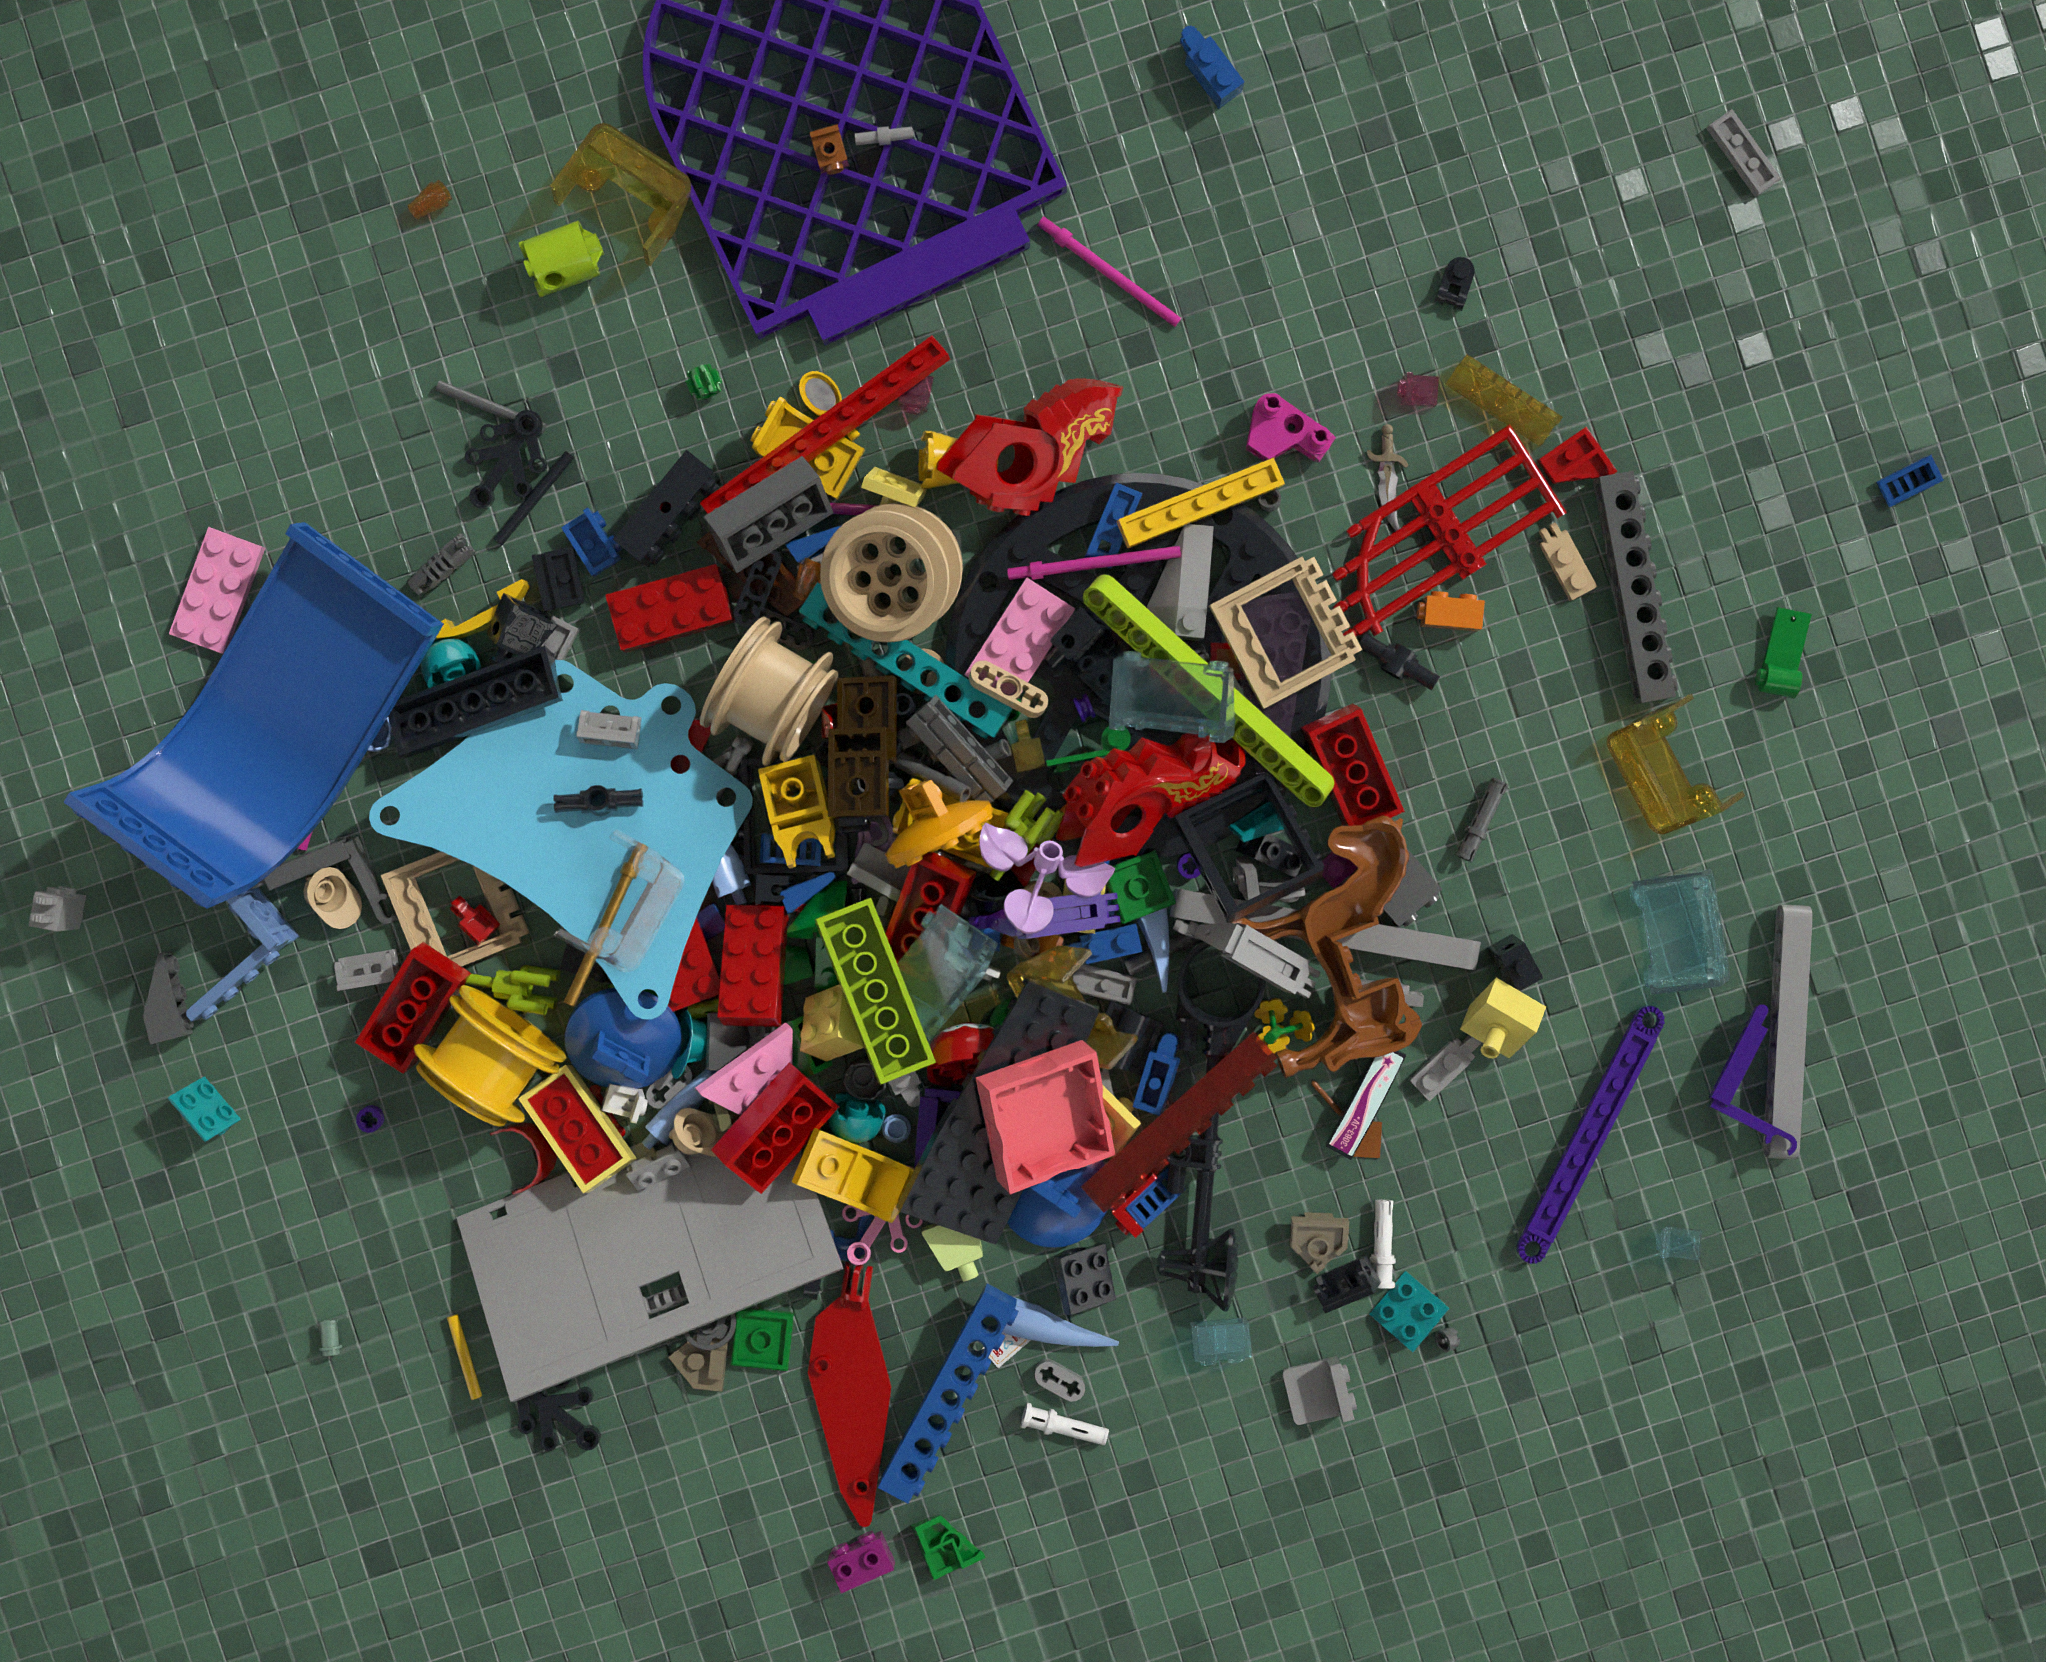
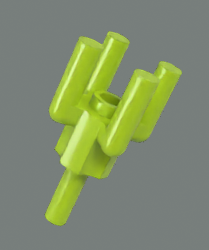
M1025 790L1006 817L1005 825L1011 828L1010 831L1017 833L1025 840L1028 855L1035 844L1041 845L1043 842L1052 839L1059 829L1064 812L1057 810L1055 813L1046 807L1039 819L1034 821L1033 818L1046 801V797L1038 792L1034 796L1031 792ZM993 868L989 875L999 881L1005 871Z
M523 965L519 971L498 970L495 977L471 974L465 984L492 988L494 998L508 1000L507 1007L511 1010L546 1015L548 1008H556L558 1000L555 997L532 994L533 985L548 987L550 980H559L560 970Z

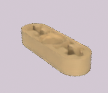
M978 661L971 668L969 681L974 688L1028 717L1036 718L1044 713L1048 705V697L1041 689L988 661ZM984 670L988 673L987 678H984L982 681L978 679V673ZM997 676L999 677V680L997 681L995 688H993L991 686ZM1003 683H1011L1015 686L1016 693L1012 696H1007L1002 693L1000 686ZM1023 690L1025 691V694L1021 702H1019L1017 700ZM1033 698L1039 700L1035 708L1029 706Z

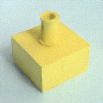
M1496 977L1470 1004L1460 1030L1484 1043L1480 1050L1485 1057L1494 1059L1501 1053L1510 1058L1537 1033L1546 1006Z

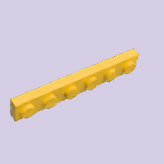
M1271 458L1120 518L1116 523L1127 548H1130L1280 488L1285 483L1275 459Z

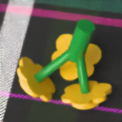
M1273 998L1269 1001H1261L1260 1007H1257L1254 1015L1256 1018L1262 1019L1263 1023H1270V1026H1265L1263 1033L1259 1034L1256 1039L1257 1044L1263 1047L1264 1054L1271 1055L1273 1053L1275 1055V1052L1286 1049V1045L1290 1043V1038L1285 1034L1295 1031L1297 1039H1302L1305 1042L1311 1041L1312 1032L1315 1030L1309 1012L1294 1011V1017L1290 1019V1026L1283 1027L1282 1025H1276V1023L1284 1020V1014L1288 1012L1287 1006L1283 1005L1282 1000Z

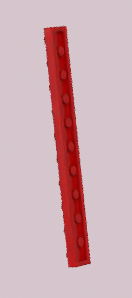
M933 335L700 502L702 508L709 514L714 509L719 508L801 456L807 462H810L951 360L948 353Z

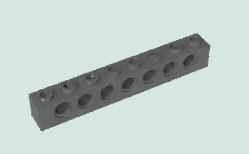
M1634 471L1599 477L1593 481L1634 703L1640 704L1676 697L1675 691L1678 690V682L1675 674L1671 673L1670 668L1673 657L1671 648L1666 646L1664 636L1667 634V624L1660 615L1659 607L1662 606L1660 591L1656 590L1654 583L1657 571L1654 562H1650L1649 550H1651V539L1648 533L1645 534L1643 523L1646 521V513L1643 505L1640 506L1638 494L1641 492L1639 479L1634 477ZM1619 496L1625 499L1627 503L1625 511L1617 508L1615 504L1616 497ZM1623 524L1628 525L1632 530L1630 539L1623 537L1621 534V526ZM1628 552L1633 553L1637 557L1635 567L1628 565L1626 562ZM1634 580L1642 585L1643 589L1640 595H1636L1631 589V584ZM1639 608L1647 612L1648 619L1646 623H1641L1637 619ZM1645 636L1649 637L1653 642V648L1650 652L1646 651L1642 646V640ZM1650 664L1658 669V676L1655 680L1651 679L1647 674Z

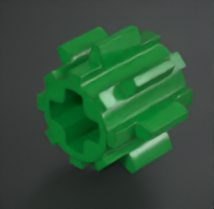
M710 364L700 365L686 373L688 380L685 381L687 388L692 396H696L698 401L708 399L721 392L719 385L722 384V380L717 369H712Z

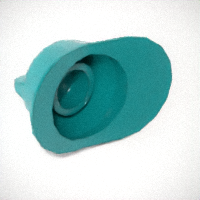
M685 1010L678 1017L682 1041L679 1057L671 1069L672 1076L675 1079L681 1077L687 1063L700 1061L706 1057L707 1022L691 1019L690 1013Z

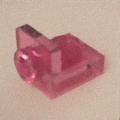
M1406 372L1403 379H1399L1397 396L1402 397L1401 405L1436 407L1439 377L1413 375V372Z
M928 375L899 396V407H904V412L920 415L921 411H928L934 376Z

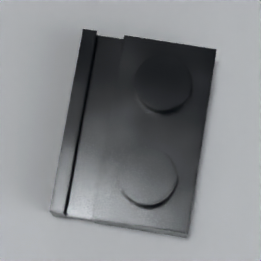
M574 547L532 555L544 612L586 604Z

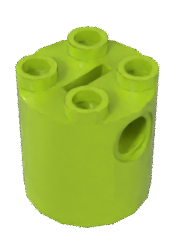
M578 220L519 242L524 258H528L523 261L529 277L534 276L537 279L534 281L540 298L600 276L597 262L604 255L602 246L596 233L593 234L583 229Z

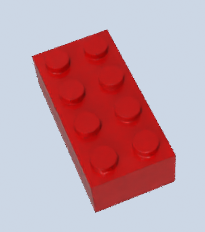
M717 564L605 595L620 650L625 653L736 622L721 567Z
M1352 703L1301 727L1314 760L1333 777L1334 787L1329 795L1343 826L1363 825L1380 816L1392 818L1405 812L1360 707Z
M934 852L923 854L922 860L911 865L885 933L899 969L927 982L939 972L977 873Z
M726 905L717 1016L723 1026H781L789 919L784 906Z
M697 916L685 945L668 1006L672 1012L719 995L721 978Z
M422 942L410 951L355 1043L404 1074L419 1059L414 1052V1046L417 1044L427 1045L452 1006L449 998L454 995L458 996L459 989L465 985L471 973L425 942Z
M789 1062L712 1147L711 1151L726 1167L762 1194L808 1143L814 1128L820 1129L839 1106Z

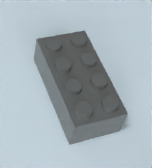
M801 456L719 508L714 509L704 516V519L720 553L733 570L738 573L833 514V510L820 477L804 457Z

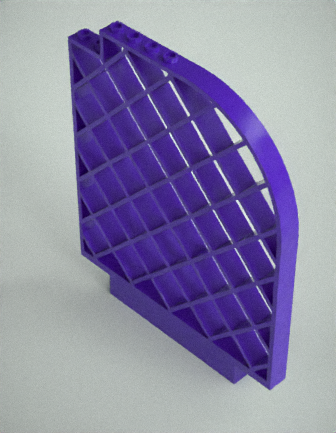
M656 0L647 25L643 48V77L649 108L659 133L759 340L811 316L824 345L835 342L1029 249L1030 239L1020 221L1019 215L1067 193V183L979 0H930L935 3L923 36L885 23L893 0H882L876 19L839 7L840 0H829L828 2L822 0H775L764 33L728 21L735 0H722L717 16L672 0ZM786 3L823 15L811 50L775 37ZM944 6L976 17L980 27L971 53L932 39ZM666 13L712 29L700 64L655 48L661 23ZM833 20L871 32L859 67L822 54ZM723 33L759 45L747 80L711 68ZM880 36L918 49L907 83L869 70ZM985 38L997 62L979 56ZM770 50L807 62L795 97L758 85ZM927 52L966 66L954 100L915 87ZM654 62L695 76L683 111L656 101L653 80ZM817 66L854 79L842 114L805 101ZM974 69L1006 80L1011 91L1001 117L963 104ZM707 80L743 93L731 128L695 116ZM864 83L902 96L890 129L901 128L911 99L949 113L937 148L914 139L891 141V144L884 145L873 178L845 168L842 172L828 175L827 172L822 173L809 209L772 196L784 160L821 173L816 158L788 149L800 113L833 125L838 124L842 142L847 130L856 133L877 131L879 127L852 118ZM753 97L790 109L778 145L741 132ZM1015 102H1017L1028 126L1009 120ZM958 116L997 129L985 164L946 151ZM661 117L679 123L672 142ZM690 127L726 139L714 176L682 165L679 159ZM1004 133L1037 144L1041 157L1032 181L993 168ZM737 144L774 156L761 192L725 180ZM833 146V147H830V150H829V153H828V154L834 152V150H835V147H834V146ZM894 146L932 159L920 195L882 182ZM941 163L980 176L968 212L929 198ZM1047 165L1053 179L1039 186ZM831 177L869 190L856 226L818 213ZM988 179L1025 192L976 216ZM690 180L710 186L703 207ZM720 191L757 203L744 240L715 230L710 224ZM878 193L916 206L904 243L865 229ZM767 207L805 220L792 256L755 244ZM925 210L961 222L912 246ZM814 223L852 237L840 273L802 260ZM861 240L897 252V254L849 276ZM720 243L741 250L734 271ZM751 254L788 267L775 304L743 293L740 283ZM797 271L835 283L785 307ZM751 307L771 314L756 320Z

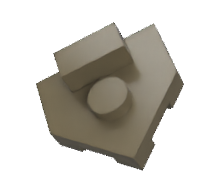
M1304 1212V1217L1291 1216L1290 1247L1318 1274L1333 1258L1340 1256L1347 1250L1349 1220L1348 1218H1334L1333 1213Z
M697 1333L692 1337V1339H693L694 1341H696V1342H697ZM713 1338L710 1345L716 1344L722 1340L718 1338ZM687 1341L669 1355L668 1358L694 1389L723 1391L728 1343L719 1349L706 1351L694 1347Z

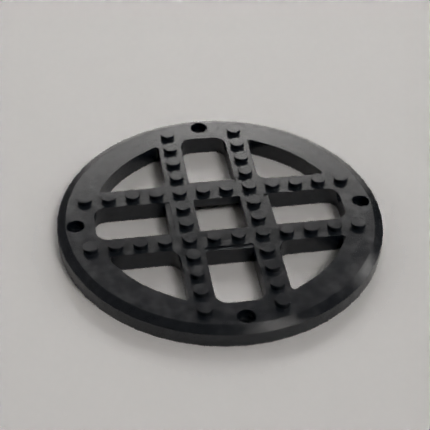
M1113 474L1084 480L1055 492L1053 502L1040 501L1038 511L1031 510L1029 516L1018 514L983 550L965 580L950 621L945 665L969 679L964 674L1000 620L1001 608L1018 580H1009L1007 569L1030 566L1031 562L1042 561V564L1068 561L1051 552L1047 547L1077 530L1099 523L1116 482L1143 493L1135 512L1201 487L1204 484L1163 474ZM1242 503L1224 510L1229 517L1228 522L1224 525L1216 524L1213 520V514L1190 523L1213 526V540L1223 545L1229 555L1228 563L1208 598L1204 639L1202 641L1181 639L1192 650L1203 644L1206 649L1205 652H1208L1209 657L1211 643H1223V633L1209 605L1249 585L1254 576L1260 579L1298 559L1292 548L1279 533L1256 512ZM1183 526L1142 542L1137 551L1172 547ZM1164 560L1129 564L1125 573L1117 582L1147 608L1150 600L1144 596ZM1086 570L1044 575L1043 579L1038 580L1086 606L1083 600V593L1097 577ZM985 576H991L997 582L996 588L991 592H986L980 587V582ZM1293 580L1286 581L1267 591L1283 633L1286 650L1287 679L1331 656ZM1044 657L1034 675L1052 685L1055 691V698L1022 757L1016 755L1002 728L995 738L989 735L985 739L972 731L974 725L969 721L964 720L962 724L983 748L999 742L1001 739H1005L1011 748V756L996 762L1013 782L997 798L1008 809L1012 810L1025 790L1031 792L1034 796L1037 792L1046 797V801L1033 818L1034 821H1037L1046 807L1061 809L1067 804V801L1062 796L1063 794L1053 789L1047 782L1049 767H1047L1046 761L1055 758L1079 715L1073 702L1074 698L1081 699L1083 694L1086 693L1096 716L1110 724L1125 726L1130 735H1132L1129 746L1124 750L1129 751L1141 738L1170 746L1177 742L1183 734L1193 730V728L1180 722L1187 707L1177 717L1173 716V712L1187 697L1168 681L1162 684L1163 687L1157 690L1150 704L1137 697L1133 700L1130 693L1123 690L1110 704L1106 705L1070 669L1075 662L1067 660L1056 670ZM1331 673L1268 706L1275 715V725L1308 755H1310L1311 751L1301 727L1325 716L1330 692ZM1237 680L1243 692L1258 701L1248 681ZM951 686L947 689L948 700L950 702H957L960 699L961 690L959 687ZM977 701L971 705L970 713L974 718H980L985 714L986 709L982 702ZM1245 757L1246 764L1241 769V774L1236 778L1237 782L1229 786V789L1268 770L1254 757ZM1270 773L1272 779H1276L1281 784L1284 793L1287 787ZM1264 792L1201 821V824L1197 823L1193 826L1204 846H1209L1234 834L1228 826L1267 803L1268 800ZM1163 815L1137 855L1121 858L1133 859L1156 850L1158 858L1183 854L1189 851L1174 826L1175 817L1169 818L1167 815ZM1128 816L1117 830H1112L1116 833L1129 832L1140 823L1142 816ZM1057 832L1054 834V836L1052 837V839L1057 840V839H1056ZM1082 837L1057 841L1079 849Z

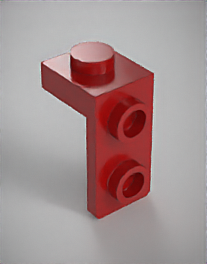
M1153 1170L1148 1174L1145 1171L1142 1172L1132 1182L1135 1186L1127 1194L1122 1191L1111 1202L1114 1205L1111 1208V1212L1118 1219L1115 1224L1126 1236L1131 1233L1136 1238L1144 1231L1126 1210V1207L1157 1179V1175Z

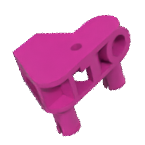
M1267 393L1258 399L1253 409L1246 450L1264 462L1271 458L1275 459L1294 448L1309 459L1319 463L1336 437L1326 427L1311 419L1278 394ZM1292 424L1295 430L1289 431L1287 426Z

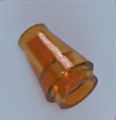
M440 180L434 183L430 181L420 194L408 204V208L416 219H420L427 214L447 207L449 205L448 202L452 200V196Z
M806 557L803 563H799L792 596L806 601L817 582H821L820 563Z

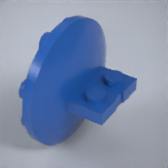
M616 988L601 990L581 1001L571 1013L565 1030V1048L573 1066L585 1078L606 1088L610 1083L635 1089L653 1084L673 1068L681 1050L682 1034L680 1024L668 1005L659 1017L651 1020L641 1019L629 1010ZM646 991L640 992L638 996V1003L644 1009H651L658 1002V997Z
M1103 1160L1079 1169L1061 1172L1047 1181L1024 1189L1007 1222L1009 1227L1026 1241L1044 1247H1064L1086 1238L1099 1226L1110 1203V1178Z

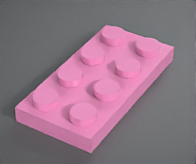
M208 527L169 634L224 654L232 640L265 548Z
M1026 578L964 675L969 678L971 668L976 662L988 661L1029 682L1053 645L1050 639L1070 619L1075 608L1029 578ZM983 670L981 673H978V679L983 681L984 678H987L988 672ZM996 676L991 687L995 688L999 677ZM1003 683L1000 686L1002 693L1007 696H1012L1016 693V688L1011 683Z

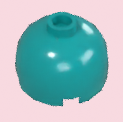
M438 639L434 641L421 661V672L428 688L480 670L482 667L472 647L459 639Z
M848 1092L836 1094V1098L833 1101L839 1108L827 1120L831 1132L836 1137L854 1144L864 1143L873 1139L883 1125L885 1106L877 1099L872 1103L866 1100H858L849 1095Z

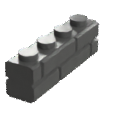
M934 695L905 722L912 737L921 740L928 747L927 751L930 757L935 761H940L946 767L948 776L971 788V794L968 798L970 801L980 800L991 803L1004 793L1013 782L937 695Z

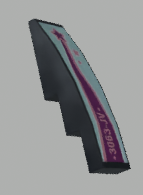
M1398 1050L1380 1057L1370 1058L1353 1087L1352 1095L1339 1115L1338 1123L1326 1141V1147L1350 1160L1353 1158L1406 1057L1405 1053Z

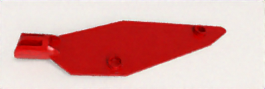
M845 1262L840 1297L817 1315L815 1319L808 1376L840 1492L859 1525L868 1527L873 1518L892 1386L869 1304L873 1266H867L863 1290H861L863 1264L855 1266L852 1285L849 1288L852 1263ZM858 1482L866 1483L867 1488H861Z

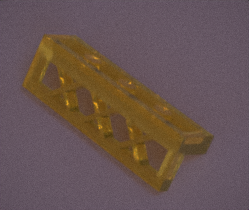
M1468 354L1460 360L1445 385L1506 425L1510 424L1515 431L1538 446L1543 445L1552 429L1563 418Z

